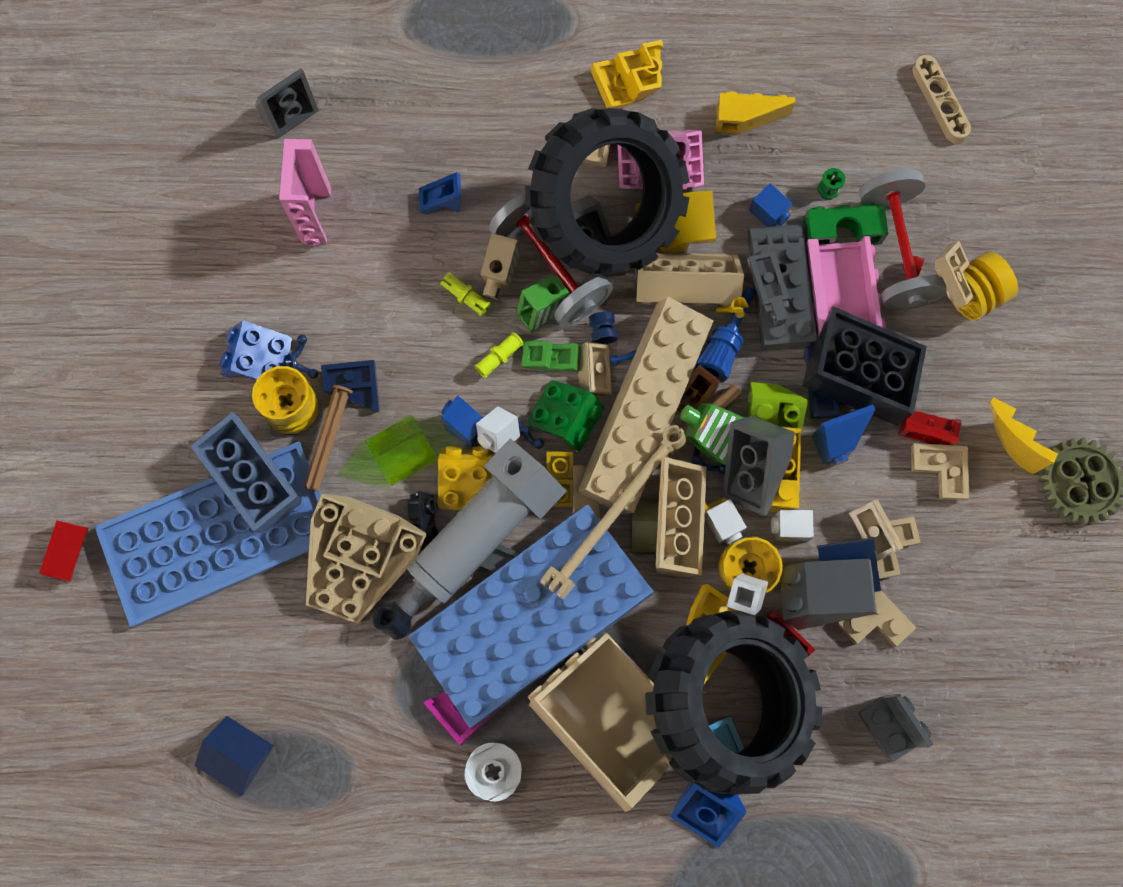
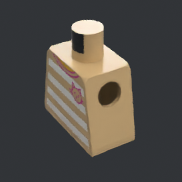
M494 233L491 234L481 270V277L486 282L483 292L484 296L498 299L501 287L509 289L521 253L517 240ZM502 269L499 273H494L496 270Z

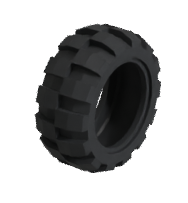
M591 108L575 113L572 119L566 123L559 122L545 135L547 143L541 151L535 150L528 170L533 171L531 185L525 186L526 207L531 208L533 214L530 224L538 239L549 247V252L563 263L586 273H597L609 277L625 275L629 272L630 268L640 270L658 258L656 251L660 247L669 248L680 232L674 228L678 217H686L690 198L683 196V184L690 182L686 162L678 160L676 153L680 151L679 146L667 130H660L654 119L639 112L627 111L622 108ZM609 144H617L630 153L639 167L643 183L641 203L632 221L620 232L606 238L591 239L582 231L573 215L571 207L572 182L579 166L592 152Z
M724 611L693 619L689 625L680 626L665 640L663 648L666 652L656 654L648 678L654 681L653 692L645 694L646 715L654 716L656 729L650 731L661 754H671L673 756L669 762L672 769L686 781L697 782L703 790L720 794H758L765 788H776L793 776L796 772L794 765H802L816 744L810 738L813 730L821 728L823 707L816 706L815 691L821 690L816 670L808 669L804 659L809 655L798 640L792 636L783 637L785 629L762 615L755 617L742 611ZM724 651L735 655L750 668L758 682L762 696L763 707L759 729L750 744L739 753L732 752L716 738L707 722L703 707V687L706 675L712 663Z

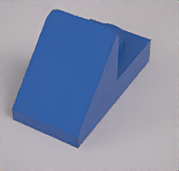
M453 173L419 188L420 212L429 214L444 207L460 212V173Z

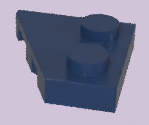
M375 360L321 365L323 391L325 393L333 394L332 385L343 386L353 391L352 395L348 396L347 401L376 412L380 411Z

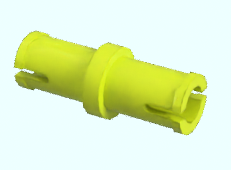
M451 272L445 275V281L442 280L440 286L455 295L459 303H465L482 317L487 312L486 308L491 306V303L473 291L474 287L470 284H464Z
M512 332L498 346H493L490 349L491 352L478 364L474 365L476 371L483 378H487L500 364L504 365L507 363V358L524 345L522 339L515 332Z

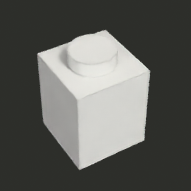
M499 406L476 423L479 444L483 448L490 449L495 453L510 438L515 441L520 437L518 417Z
M731 499L708 510L704 516L719 544L727 541L728 545L743 537L741 533L747 528Z
M779 510L771 520V532L776 534V541L808 542L814 538L813 510Z
M745 574L738 575L733 581L727 607L755 616L761 610L768 582Z

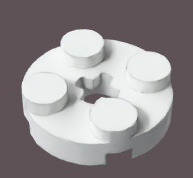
M486 743L479 746L471 753L466 763L465 780L467 786L474 795L483 800L496 802L506 799L513 794L521 781L522 766L520 759L511 748L504 744ZM491 763L495 767H501L502 771L498 773L499 779L494 780L493 777L487 778L486 772L489 770L488 765Z

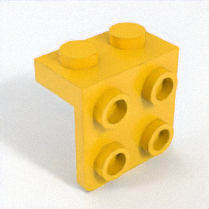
M457 445L442 448L438 457V507L442 510H461L493 476L484 466L494 456L495 452L482 446H477L473 449H462V447Z

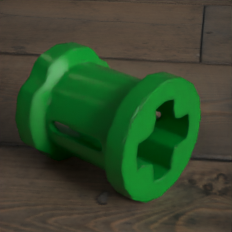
M830 168L824 172L817 188L822 198L832 200L839 195L846 179L844 173L837 168Z

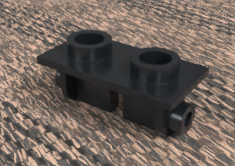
M418 491V494L410 495V500L407 501L409 520L418 519V524L413 525L426 533L420 548L423 549L424 546H427L438 535V530L435 526L436 502L433 495Z

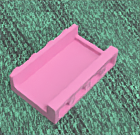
M284 139L279 200L301 243L308 246L326 244L327 237L314 208L315 196L331 197L330 183L312 140Z
M864 236L860 242L820 245L818 239H808L805 244L817 339L832 306L886 329L885 319L881 317L880 312L882 296L877 291L879 273L877 268L874 269L873 263L875 259V246L871 244L870 236Z

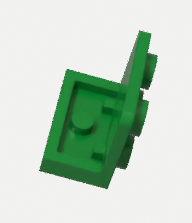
M552 380L546 386L527 423L532 428L560 437L571 449L580 452L597 420L601 417L604 406L590 391Z

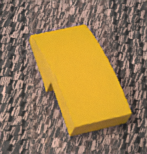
M547 451V471L566 490V493L553 507H573V451Z

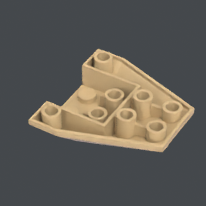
M322 493L311 518L306 605L358 624L407 570L411 562L416 560L415 558L420 551L426 533L398 515L354 498Z

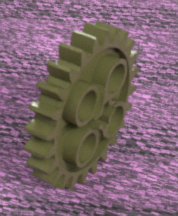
M1072 438L1066 443L1061 442L1057 444V448L1050 449L1058 453L1055 462L1040 470L1044 475L1036 478V481L1044 483V486L1039 488L1038 492H1046L1047 494L1042 501H1051L1053 503L1049 508L1050 511L1059 509L1058 518L1068 515V523H1073L1078 519L1079 525L1087 524L1088 521L1093 525L1099 523V520L1102 522L1109 519V515L1118 513L1115 507L1123 506V501L1120 499L1123 497V490L1121 489L1123 487V480H1121L1123 471H1119L1118 467L1123 462L1113 461L1115 452L1106 454L1107 445L1097 448L1096 440L1087 444L1085 438H1081L1077 442ZM1088 461L1093 463L1095 471L1089 468ZM1062 466L1069 470V476L1063 473ZM1096 487L1101 489L1102 497L1097 494ZM1070 491L1076 495L1077 502L1070 498Z

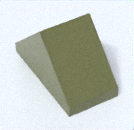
M639 499L634 513H631V553L656 554L659 511L657 499Z

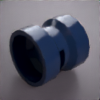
M603 311L589 316V325L593 328V333L591 334L592 342L610 344L618 340L617 330L613 326L615 323L613 312Z

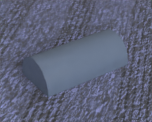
M235 412L229 414L190 446L253 532H261L276 525L286 518L300 503L301 498Z

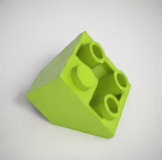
M751 382L746 417L754 416L780 427L801 428L802 433L808 402L807 399L778 384Z

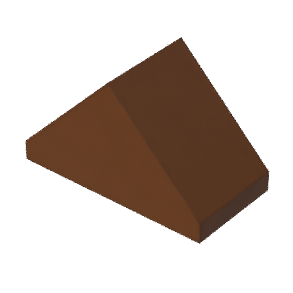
M699 365L688 381L677 411L681 413L687 405L698 410L702 403L706 404L714 395L721 381Z

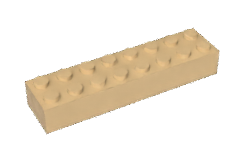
M666 297L656 304L580 481L578 493L611 508L661 446L663 431L670 426L712 326V319L670 297ZM646 482L620 514L634 513Z

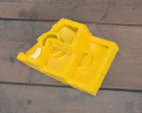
M662 40L643 43L637 50L617 53L614 59L591 65L590 71L606 108H623L660 90L662 87V76L660 74L662 69Z
M712 191L683 193V196L690 198L686 217H678L674 228L680 232L668 249L664 247L659 248L661 253L687 252L689 244L715 243L716 229ZM640 203L635 204L636 212L638 211Z
M993 397L990 401L995 429L1009 456L1032 475L1053 464L1058 453L1033 441L1037 431L1012 418L1016 408Z

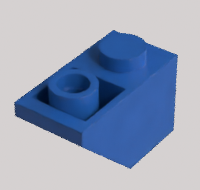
M457 395L453 401L449 400L441 411L443 414L441 418L446 431L472 448L478 440L476 423L483 417Z

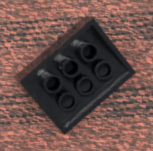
M832 306L808 361L802 386L858 410L874 405L875 411L872 416L897 426L914 414L927 346Z

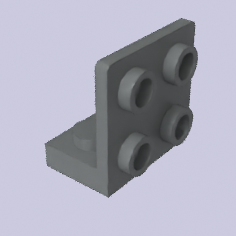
M901 694L885 695L858 713L888 761L892 763L916 747L929 748L933 745L930 739L932 734L929 728L922 721H918L913 713L915 711L913 704L906 696L902 697Z

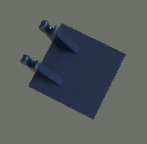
M873 538L817 545L819 561L870 559L874 592L881 591Z

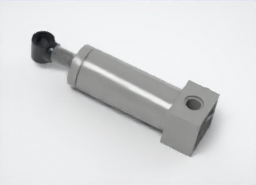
M511 438L484 466L493 476L415 558L416 560H413L407 567V570L414 577L413 581L415 583L411 586L412 588L407 590L398 602L394 601L392 604H384L374 613V626L393 640L402 639L408 634L411 628L412 614L421 607L420 605L427 598L436 597L441 602L446 603L453 596L452 594L467 581L531 511L541 519L566 493V490L543 465Z

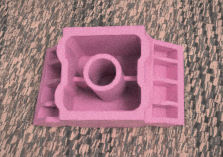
M702 130L668 131L679 146L680 151L676 153L678 160L686 162L690 183L683 184V189L704 185ZM618 145L619 188L641 189L643 191L642 176L636 161L628 151Z

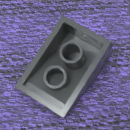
M301 68L258 96L255 104L261 118L277 138H280L319 111L305 73Z
M754 416L732 421L730 423L722 497L727 500L731 499L732 502L758 514L767 515L791 460L795 432Z
M870 559L811 561L782 567L780 586L783 621L797 630L877 614Z

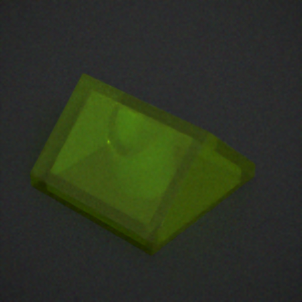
M412 414L365 440L391 486L438 460Z

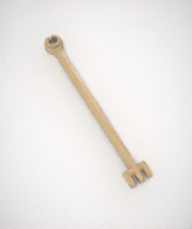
M672 425L663 431L661 446L563 568L558 571L552 566L540 581L543 586H549V590L553 593L557 592V596L561 599H564L575 586L573 581L569 579L572 573L660 465L661 458L666 457L669 452L679 449L685 444L686 437L682 428L679 429L677 425ZM680 437L679 440L671 442L672 439Z

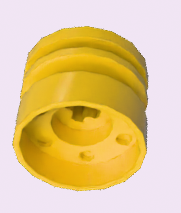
M992 251L984 252L972 259L963 271V274L973 293V298L966 306L956 309L965 318L977 321L985 314L991 313L995 307H1001L1017 296L1019 288L1016 276L1007 261Z
M276 366L266 370L257 378L252 391L253 403L257 411L275 431L283 434H296L306 430L314 422L318 414L319 402L308 381L298 370L289 366Z
M758 537L743 538L728 545L721 553L718 562L720 579L723 585L730 591L734 579L740 574H745L767 581V593L777 585L783 571L782 559L777 549L768 541ZM743 562H751L753 564L751 567L752 574L750 572L743 573L742 569L745 567Z

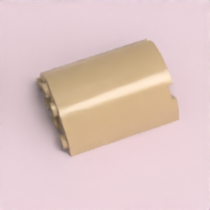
M606 633L599 640L595 637L583 647L586 651L580 656L578 652L575 653L561 669L556 670L528 698L531 701L529 706L622 810L627 812L662 777V774L670 767L669 762L673 756L660 753L650 732L656 729L653 715H646L645 694L653 692L654 683Z

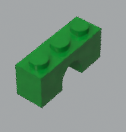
M867 203L859 207L840 205L836 208L827 209L823 206H817L807 210L803 219L805 243L808 239H818L819 245L833 244L837 238L836 229L841 227L850 229L856 237V242H860L864 236H870L871 244H882L889 234L885 205H876L874 203Z

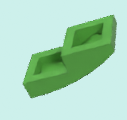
M524 341L522 367L544 371L578 372L580 346L577 343L551 344L549 341Z

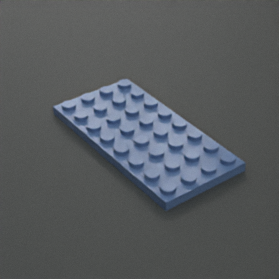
M300 441L267 454L301 498L298 506L286 518L269 529L253 532L213 477L94 526L131 628L138 627L309 554L311 518L320 499L321 491L320 489L318 491H310L304 487L310 464Z
M588 504L409 635V638L470 729L476 727L654 594V591L608 531L604 533L569 577L575 586L564 599L558 597L557 592H551L549 586L545 587L540 583L542 577L551 566L558 571L563 568L600 522Z

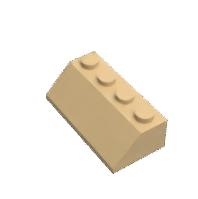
M657 253L658 258L654 262L640 270L635 268L636 302H642L643 304H655L666 297H670L680 303H693L698 306H704L708 303L730 306L735 298L742 297L744 274L738 254Z
M667 457L661 458L656 570L659 574L679 578L702 575L707 467Z

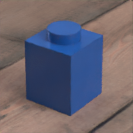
M770 183L752 200L749 211L766 227L776 226L777 224L782 226L791 216L789 211L793 203Z

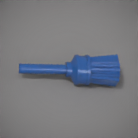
M750 287L745 288L742 295L748 306L755 294V290ZM733 314L729 324L713 329L712 336L708 340V346L696 362L695 369L699 365L702 366L722 383L729 378L734 358L739 354V348L744 343L738 328L743 317L737 318Z

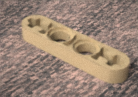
M930 55L920 56L913 66V76L945 137L952 143H962L971 132V125L938 62ZM930 85H939L942 92L938 94L932 92ZM941 106H950L953 110V113H943L941 111ZM954 128H956L957 130H960V129H961L963 132L960 134L959 131L954 132L953 129H954Z

